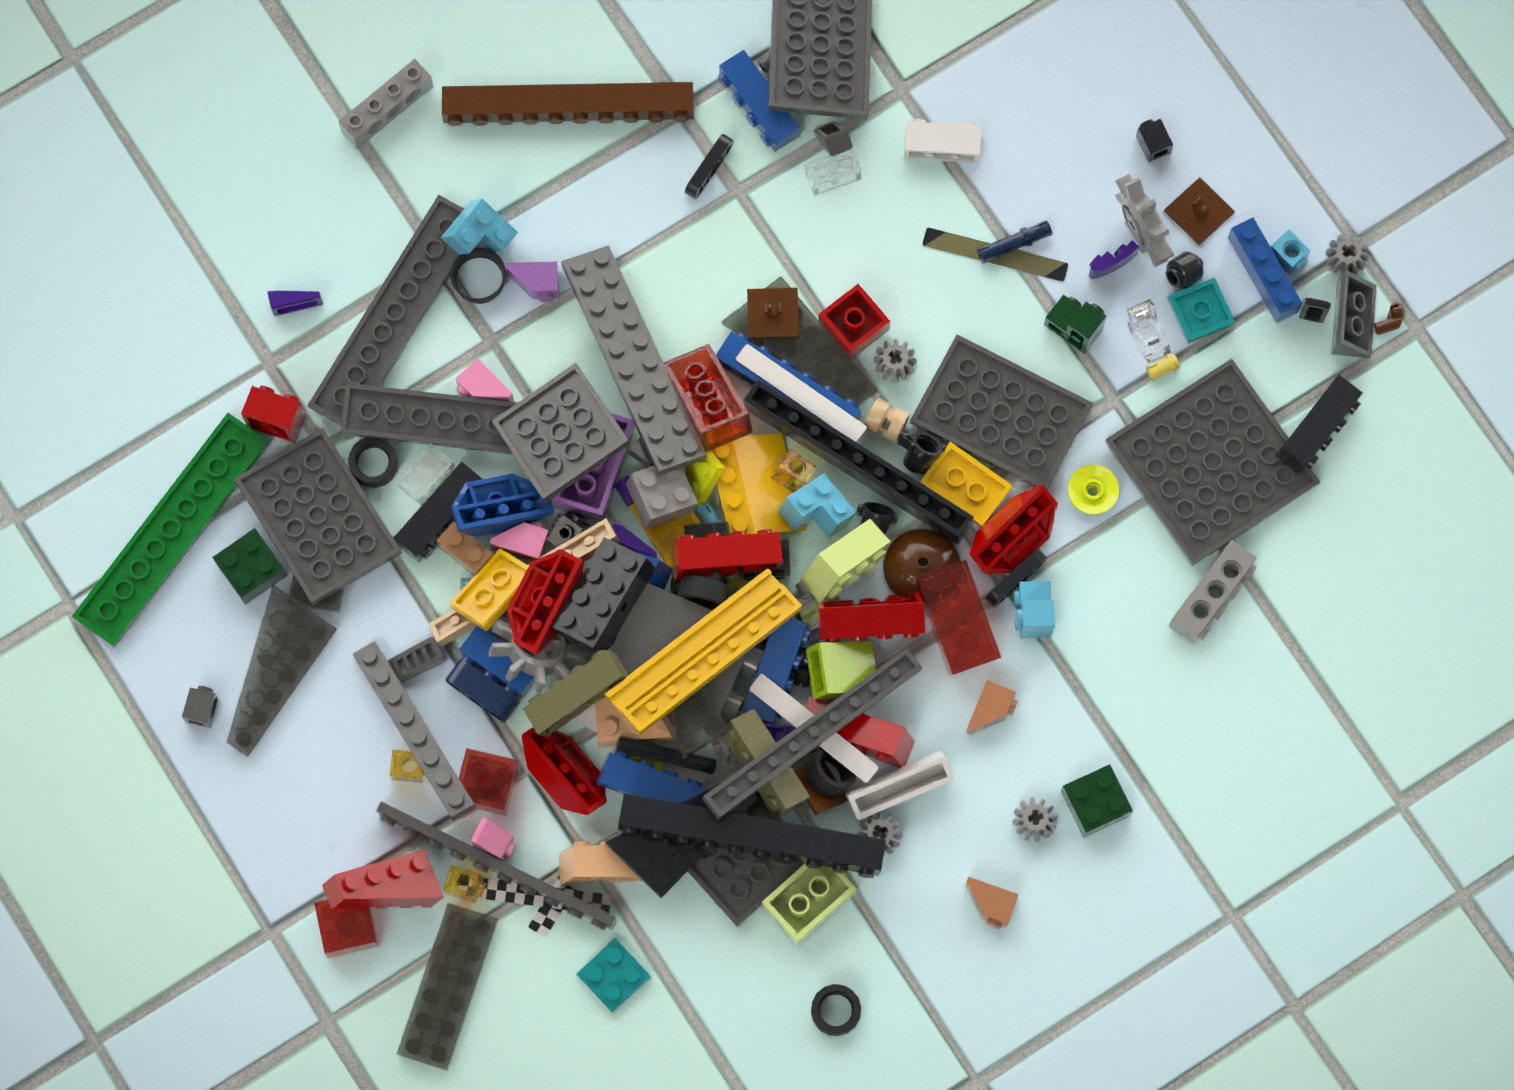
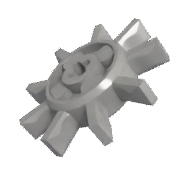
M1127 174L1115 180L1120 190L1119 193L1115 194V198L1121 204L1125 219L1124 223L1139 244L1140 252L1143 254L1148 251L1154 267L1169 261L1168 259L1173 257L1174 253L1165 240V236L1170 233L1163 226L1155 208V200H1150L1144 194L1139 178L1132 180L1130 174Z
M498 619L491 630L508 640L509 643H492L488 652L489 657L509 656L513 664L510 666L505 679L511 681L521 671L533 675L536 693L542 692L546 684V676L553 674L558 680H564L571 675L570 671L562 663L578 666L584 665L587 659L586 654L567 650V645L573 642L561 637L559 634L536 655L513 643L511 626L506 622Z

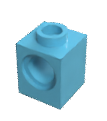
M1290 229L1271 245V249L1280 265L1288 274H1291L1295 269L1300 271L1309 262L1307 258L1311 250ZM1293 250L1296 252L1297 257H1288L1285 251Z

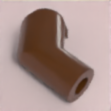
M1392 303L1386 320L1374 323V330L1377 335L1400 328L1405 317V309L1401 303Z

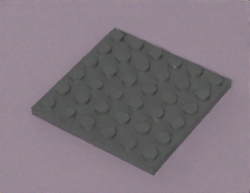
M1233 359L1228 360L1105 440L1106 445L1192 567L1320 484L1312 469L1309 470L1305 467L1301 474H1298L1275 456L1289 437Z

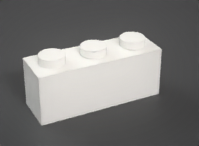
M923 119L906 121L904 158L979 163L982 126H976L975 123L971 122L957 125L951 124L949 121H938L936 123H927Z

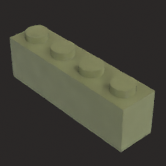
M610 650L596 652L591 657L592 660L585 665L576 666L570 671L571 675L567 678L553 682L547 692L537 694L529 699V704L522 709L538 735L550 736L603 699L606 692L629 675L615 652Z
M755 709L730 720L720 731L725 743L730 746L742 768L776 744ZM792 767L758 790L765 801L767 809L772 812L775 819L799 808L810 798Z

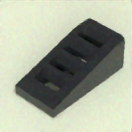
M1310 297L1304 298L1298 318L1324 323L1331 303Z

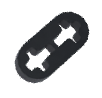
M728 521L684 525V534L694 535L695 538L705 537V535L710 533H720L721 536L729 535Z

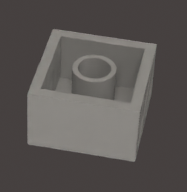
M654 466L631 473L626 483L645 530L691 515L698 504L683 468L658 476Z

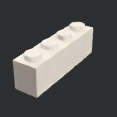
M938 751L872 779L867 783L846 790L844 793L854 817L859 821L955 779L945 755Z

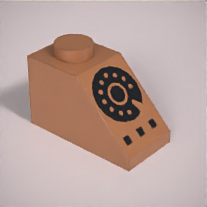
M987 680L966 733H976L1005 721L1007 714L1013 715L1018 703L1017 700H1014L1016 692Z
M968 877L965 886L981 919L986 920V925L1001 929L1003 926L1007 928L1018 894Z

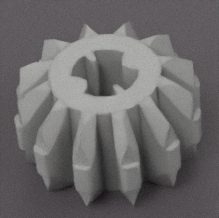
M1349 233L1346 239L1340 234L1337 237V241H1330V248L1326 250L1325 255L1330 257L1326 262L1327 265H1335L1333 273L1338 272L1340 269L1357 275L1358 269L1364 270L1366 266L1364 262L1368 261L1369 255L1365 253L1368 246L1360 245L1361 237H1358L1355 241L1352 239V233ZM1347 252L1350 253L1351 255H1349L1347 258L1344 257V255L1347 254Z
M897 338L894 339L893 345L887 340L884 341V348L878 347L876 349L878 355L874 356L873 362L878 364L875 367V371L877 373L883 372L882 379L884 380L889 375L892 376L893 383L897 381V376L905 381L907 379L906 373L913 374L914 368L912 366L917 364V359L913 357L915 350H907V341L901 346L898 345L899 341ZM895 357L899 358V364L897 361L896 364H892L891 358L893 360Z
M1031 797L1030 806L1022 800L1020 802L1022 809L1015 808L1014 814L1019 818L1013 819L1012 823L1013 825H1021L1016 830V833L1027 832L1024 838L1026 841L1030 839L1031 834L1034 835L1035 842L1040 841V833L1044 838H1049L1048 830L1054 831L1056 825L1051 821L1057 820L1056 814H1048L1053 810V805H1048L1044 808L1045 799L1043 798L1038 805L1036 804L1035 797ZM1032 814H1036L1037 818H1041L1038 825H1033V821L1029 822Z
M882 812L877 813V820L872 815L868 816L867 819L870 824L861 821L860 827L865 831H859L857 835L874 837L877 829L880 832L885 831V850L889 855L892 854L893 850L890 845L899 847L900 842L895 838L902 837V832L895 830L900 826L899 821L890 824L892 815L888 814L884 820L882 819Z

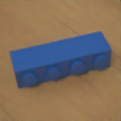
M745 50L740 51L719 65L718 79L724 88L729 87L732 91L733 101L739 108H744L749 124L753 128L757 127L761 132L760 138L766 147L771 146L773 151L776 152L800 137V127L789 112L768 110L769 84Z
M1254 217L1232 227L1228 239L1276 324L1299 313L1303 303Z
M791 618L770 634L754 682L760 674H764L787 694H790L794 684V680L791 679L793 670L799 669L803 655L799 654L802 644L807 645L811 635V630L808 629L809 623ZM750 691L743 713L755 709L760 719L771 723L776 722L777 718H782L778 712Z
M617 750L606 755L596 782L597 785L623 795L625 793L682 803L707 790L702 788L703 783L690 778H688V781L681 780L676 772L664 769L663 772L653 769L654 764L644 760H639V763L629 760L630 755Z

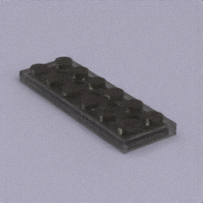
M451 903L447 904L396 1053L398 1056L448 1071L499 921L498 918Z

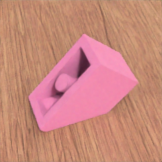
M478 358L455 378L458 386L456 390L461 396L514 401L513 393Z
M523 522L491 538L490 546L491 550L498 551L501 548L509 554L536 560L544 555L548 543L546 539L550 534L546 526L541 523L531 522V524Z
M482 817L471 839L473 847L501 861H504L505 857L510 858L516 847V844L513 843L515 839L512 834Z

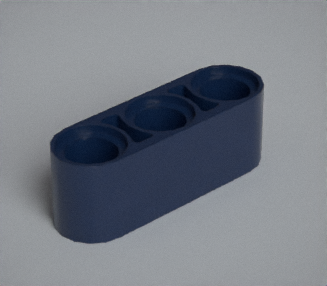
M462 659L458 661L445 679L451 687L503 723H506L520 704V700Z

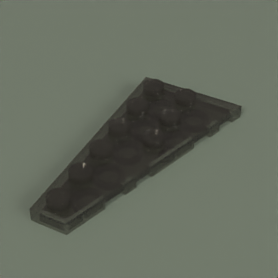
M780 276L766 288L791 287ZM799 297V337L750 339L751 343L757 347L763 346L772 352V356L778 360L784 359L790 362L799 373H808L822 387L825 385L831 387L837 392V396L843 400L850 399L860 406L877 393L874 385ZM746 302L721 321V324L736 334L741 333L748 337Z
M274 584L269 594L226 740L228 745L246 757L251 754L337 630L336 627Z

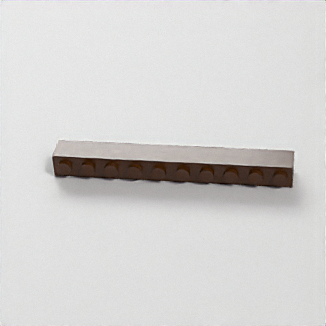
M693 82L442 86L443 123H448L450 126H460L463 123L484 126L488 123L497 122L500 125H511L513 122H523L527 125H534L538 122L561 124L563 121H573L576 124L598 121L607 124L612 123L613 120H623L626 123L649 120L653 123H659L668 119H674L676 122H686L689 119H694Z

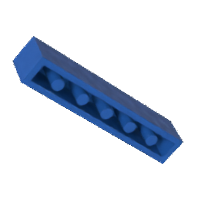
M731 331L715 355V364L751 386L759 380L807 410L736 360L744 346L749 344L855 419L859 420L861 417V410L858 409L859 406L850 399L843 400L837 396V392L826 385L822 387L815 383L814 377L805 372L802 374L794 370V366L784 359L779 361L774 358L772 352L763 346L758 348L751 344V340L744 334L738 333L737 335Z

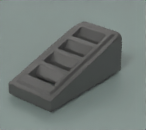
M836 121L813 130L814 135L830 156L838 155L853 148L848 130Z
M434 636L388 660L400 683L446 662ZM428 648H431L435 656L431 660L426 651ZM420 652L425 660L423 664L420 663L416 655ZM412 657L416 668L411 669L407 658ZM398 662H403L407 673L402 674L397 664Z

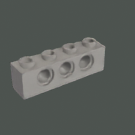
M414 58L338 121L341 132L356 149H359L434 87L431 75Z
M1231 540L1171 619L1169 626L1193 644L1198 638L1203 640L1211 630V627L1208 625L1213 618L1218 620L1227 607L1223 605L1228 598L1233 600L1242 587L1238 585L1243 578L1248 580L1257 567L1254 566L1257 557L1234 540ZM1232 568L1237 576L1235 578H1228L1223 570ZM1217 588L1222 596L1220 598H1213L1209 595L1208 590ZM1196 608L1203 609L1206 612V617L1197 618L1193 610Z

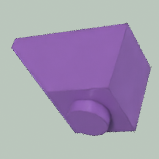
M557 261L506 263L508 276L533 299H538L541 302L553 301V298H559Z

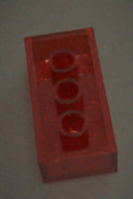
M710 344L664 362L705 452L753 433L749 412Z
M967 560L914 578L949 676L1001 658Z

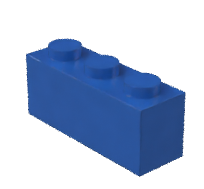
M476 626L459 648L460 654L463 656L461 659L473 667L476 665L482 669L484 675L494 682L496 680L504 685L503 688L515 697L518 695L524 699L534 685V676L521 671L511 681L506 680L507 672L513 664L510 657H489L488 654L492 643L503 642L488 631L486 632L479 626Z

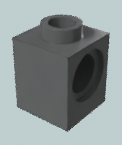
M198 686L197 689L190 687L182 714V719L186 723L211 728L219 699L213 693V689L205 686Z

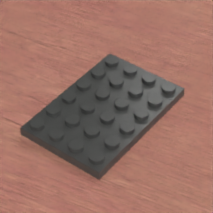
M772 0L768 110L861 120L868 119L872 0Z
M956 334L909 423L947 443L952 442L963 451L1033 487L1043 484L1048 490L1093 406V402Z
M323 428L234 478L237 487L312 606L402 554L396 541Z

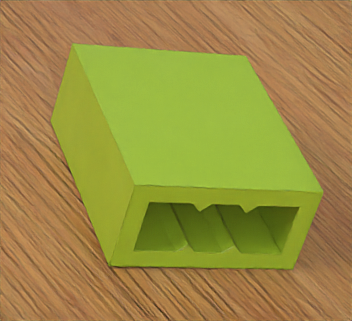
M820 642L806 649L814 700H836L876 671L872 642Z

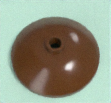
M915 529L903 533L891 543L884 558L883 570L885 580L894 594L910 598V593L919 592L924 605H930L943 600L954 590L960 577L961 562L957 549L948 538L933 530ZM920 559H925L928 562V564L926 566H920L918 564V561Z

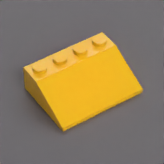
M782 433L731 437L707 443L725 467L716 483L724 521H728L729 535L736 531L756 534L757 531L762 529L780 532V536L806 531L805 524L793 531L778 512L786 497L796 492Z

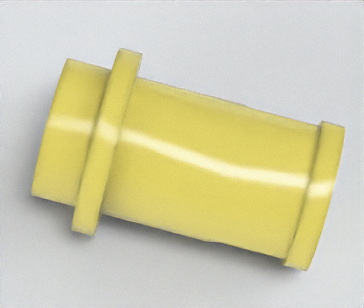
M1166 354V358L1146 366L1152 381L1172 371L1176 373L1177 369L1180 368L1175 354Z

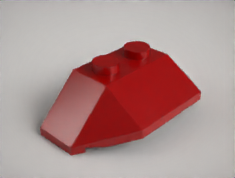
M1043 484L1012 497L975 533L969 556L984 574L1011 573L1050 538L1058 502Z
M559 549L554 553L530 562L507 608L513 633V643L537 655L558 634L551 625L581 577L584 560L563 549Z
M534 727L521 735L527 769L560 809L588 816L607 803V796H605L606 788L596 784L600 774L599 769L571 736L557 730L550 736L544 737L538 735Z

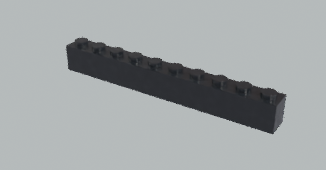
M756 381L743 400L745 410L957 545L960 544L972 526L974 516L761 381Z
M625 793L618 823V830L622 831V834L626 836L648 835V838L654 841L671 839L675 840L676 844L682 846H690L693 843L701 845V848L705 850L715 851L717 848L727 849V852L733 855H743V852L754 854V858L768 860L769 857L780 859V862L784 864L806 863V867L812 869H821L824 866L832 868L833 872L847 874L848 871L858 872V876L864 878H874V875L879 876L886 839L728 812L718 820L709 808Z

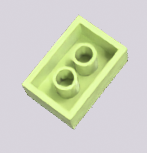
M869 519L819 553L800 581L820 603L828 598L833 600L843 591V587H852L860 579V575L864 574L867 576L877 567L875 563L886 555L885 549L891 541Z
M805 863L762 901V908L798 946L856 894L857 888L844 874L833 872L832 868L822 866L821 869H812L806 867Z

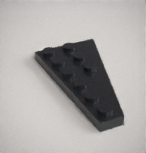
M719 784L682 802V804L708 808L702 798ZM757 791L730 812L743 814L761 796L760 793ZM620 834L604 842L659 898H662L708 851L701 848L699 844L691 843L690 846H682L676 844L675 840L664 839V841H654L649 839L648 835L638 834L637 837Z

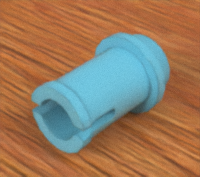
M711 502L706 503L707 507L703 504L697 509L704 523L724 521L720 520Z

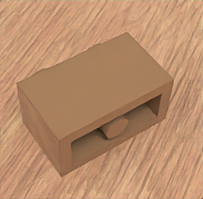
M455 522L437 540L439 548L472 576H475L493 556V553L474 537L459 532Z

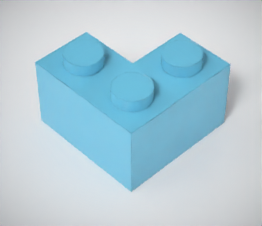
M481 198L471 200L442 235L441 239L458 255L469 254L479 241L493 252H502L518 234V231Z
M825 473L786 497L778 510L793 531L813 519L828 538L847 527L856 514L853 507Z
M1051 581L1019 582L1018 590H1014V605H1019L1015 615V630H1020V638L1051 637L1055 627Z

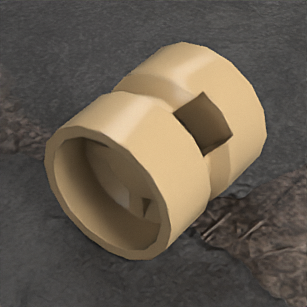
M877 398L864 425H866V429L874 433L882 432L884 438L897 443L899 434L903 433L907 425L910 413L900 408L892 409L890 403Z

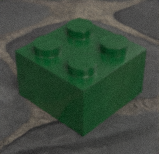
M255 528L212 557L217 567L245 605L288 576L281 563Z
M1110 764L1063 785L1060 791L1083 838L1130 817L1133 813V809Z

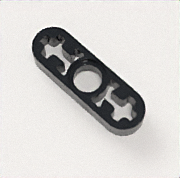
M722 134L717 139L688 182L684 191L685 194L695 200L701 195L734 144L732 138Z
M1038 548L995 586L985 599L993 608L997 607L1018 588L1019 582H1025L1047 561L1048 557Z

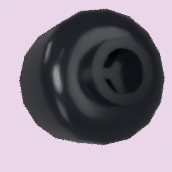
M1187 251L1182 252L1167 263L1165 274L1168 282L1180 289L1188 288L1203 277V261L1198 255Z

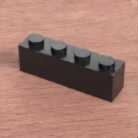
M1338 374L1275 456L1298 474H1301L1305 467L1310 470L1319 459L1315 454L1319 449L1324 452L1333 441L1329 437L1332 432L1339 433L1347 423L1344 419L1346 414L1353 415L1361 405L1357 400L1363 392Z
M461 461L393 537L397 545L418 563L423 558L425 560L428 559L435 550L434 545L437 543L438 538L455 522L451 507L464 484L483 478Z

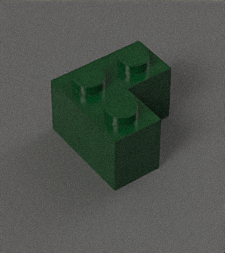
M1063 294L1045 317L1044 326L1085 354L1103 331L1107 316L1104 314V310L1097 304L1093 303L1091 305L1086 301L1082 306L1074 297L1070 296L1068 298Z

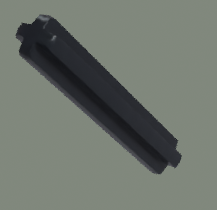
M620 736L616 742V750L626 754L708 774H713L716 769V760L713 758Z

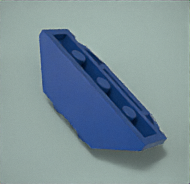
M516 474L466 482L451 507L458 531L474 537L505 532L523 522L531 524V522L541 520L555 512L551 499L545 502L530 480Z

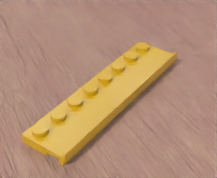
M766 569L606 692L605 698L611 702L635 731L641 735L800 612L802 605L783 584H780L775 579L772 572Z

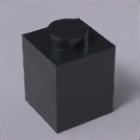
M1161 118L1156 121L1150 119L1139 125L1136 138L1148 162L1171 153L1173 142Z

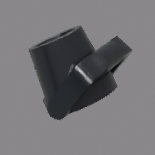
M917 432L914 435L899 434L897 444L907 449L903 464L914 474L925 473L932 463L940 457L941 453L945 451V444L928 433Z
M876 502L859 503L855 514L861 516L860 525L871 519L884 535H886L890 524L895 525L899 516L890 507Z

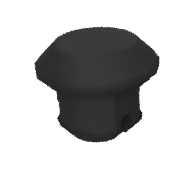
M800 666L798 670L794 669V684L799 686L800 682H802L803 688L808 687L810 682L809 668Z

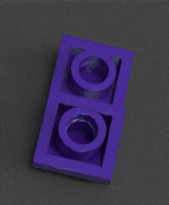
M1131 240L1127 246L1122 244L1115 251L1114 256L1108 251L1102 257L1097 255L1089 264L1091 268L1088 276L1091 279H1096L1120 269L1137 255L1140 246Z

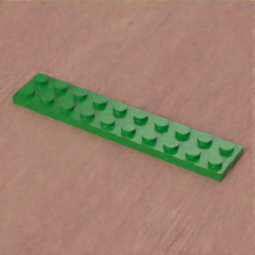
M227 412L73 613L72 618L115 647L236 489L237 485L234 478L252 468L270 444L269 440Z

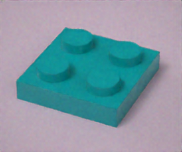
M1215 277L1169 295L1167 298L1188 344L1235 325V320Z
M616 938L576 973L612 1014L651 978V975Z

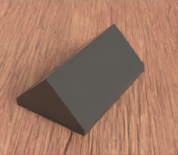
M1347 270L1342 271L1337 280L1331 354L1371 358L1377 285Z

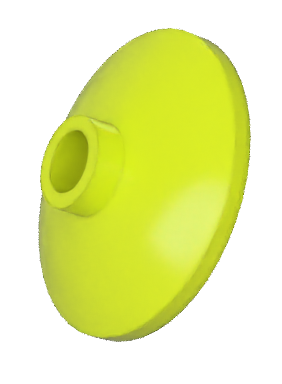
M1096 464L1085 465L1076 470L1071 476L1068 483V496L1071 503L1079 511L1085 514L1098 515L1107 512L1115 505L1119 496V484L1115 475L1106 467ZM1090 488L1096 489L1097 495L1091 496L1088 490Z

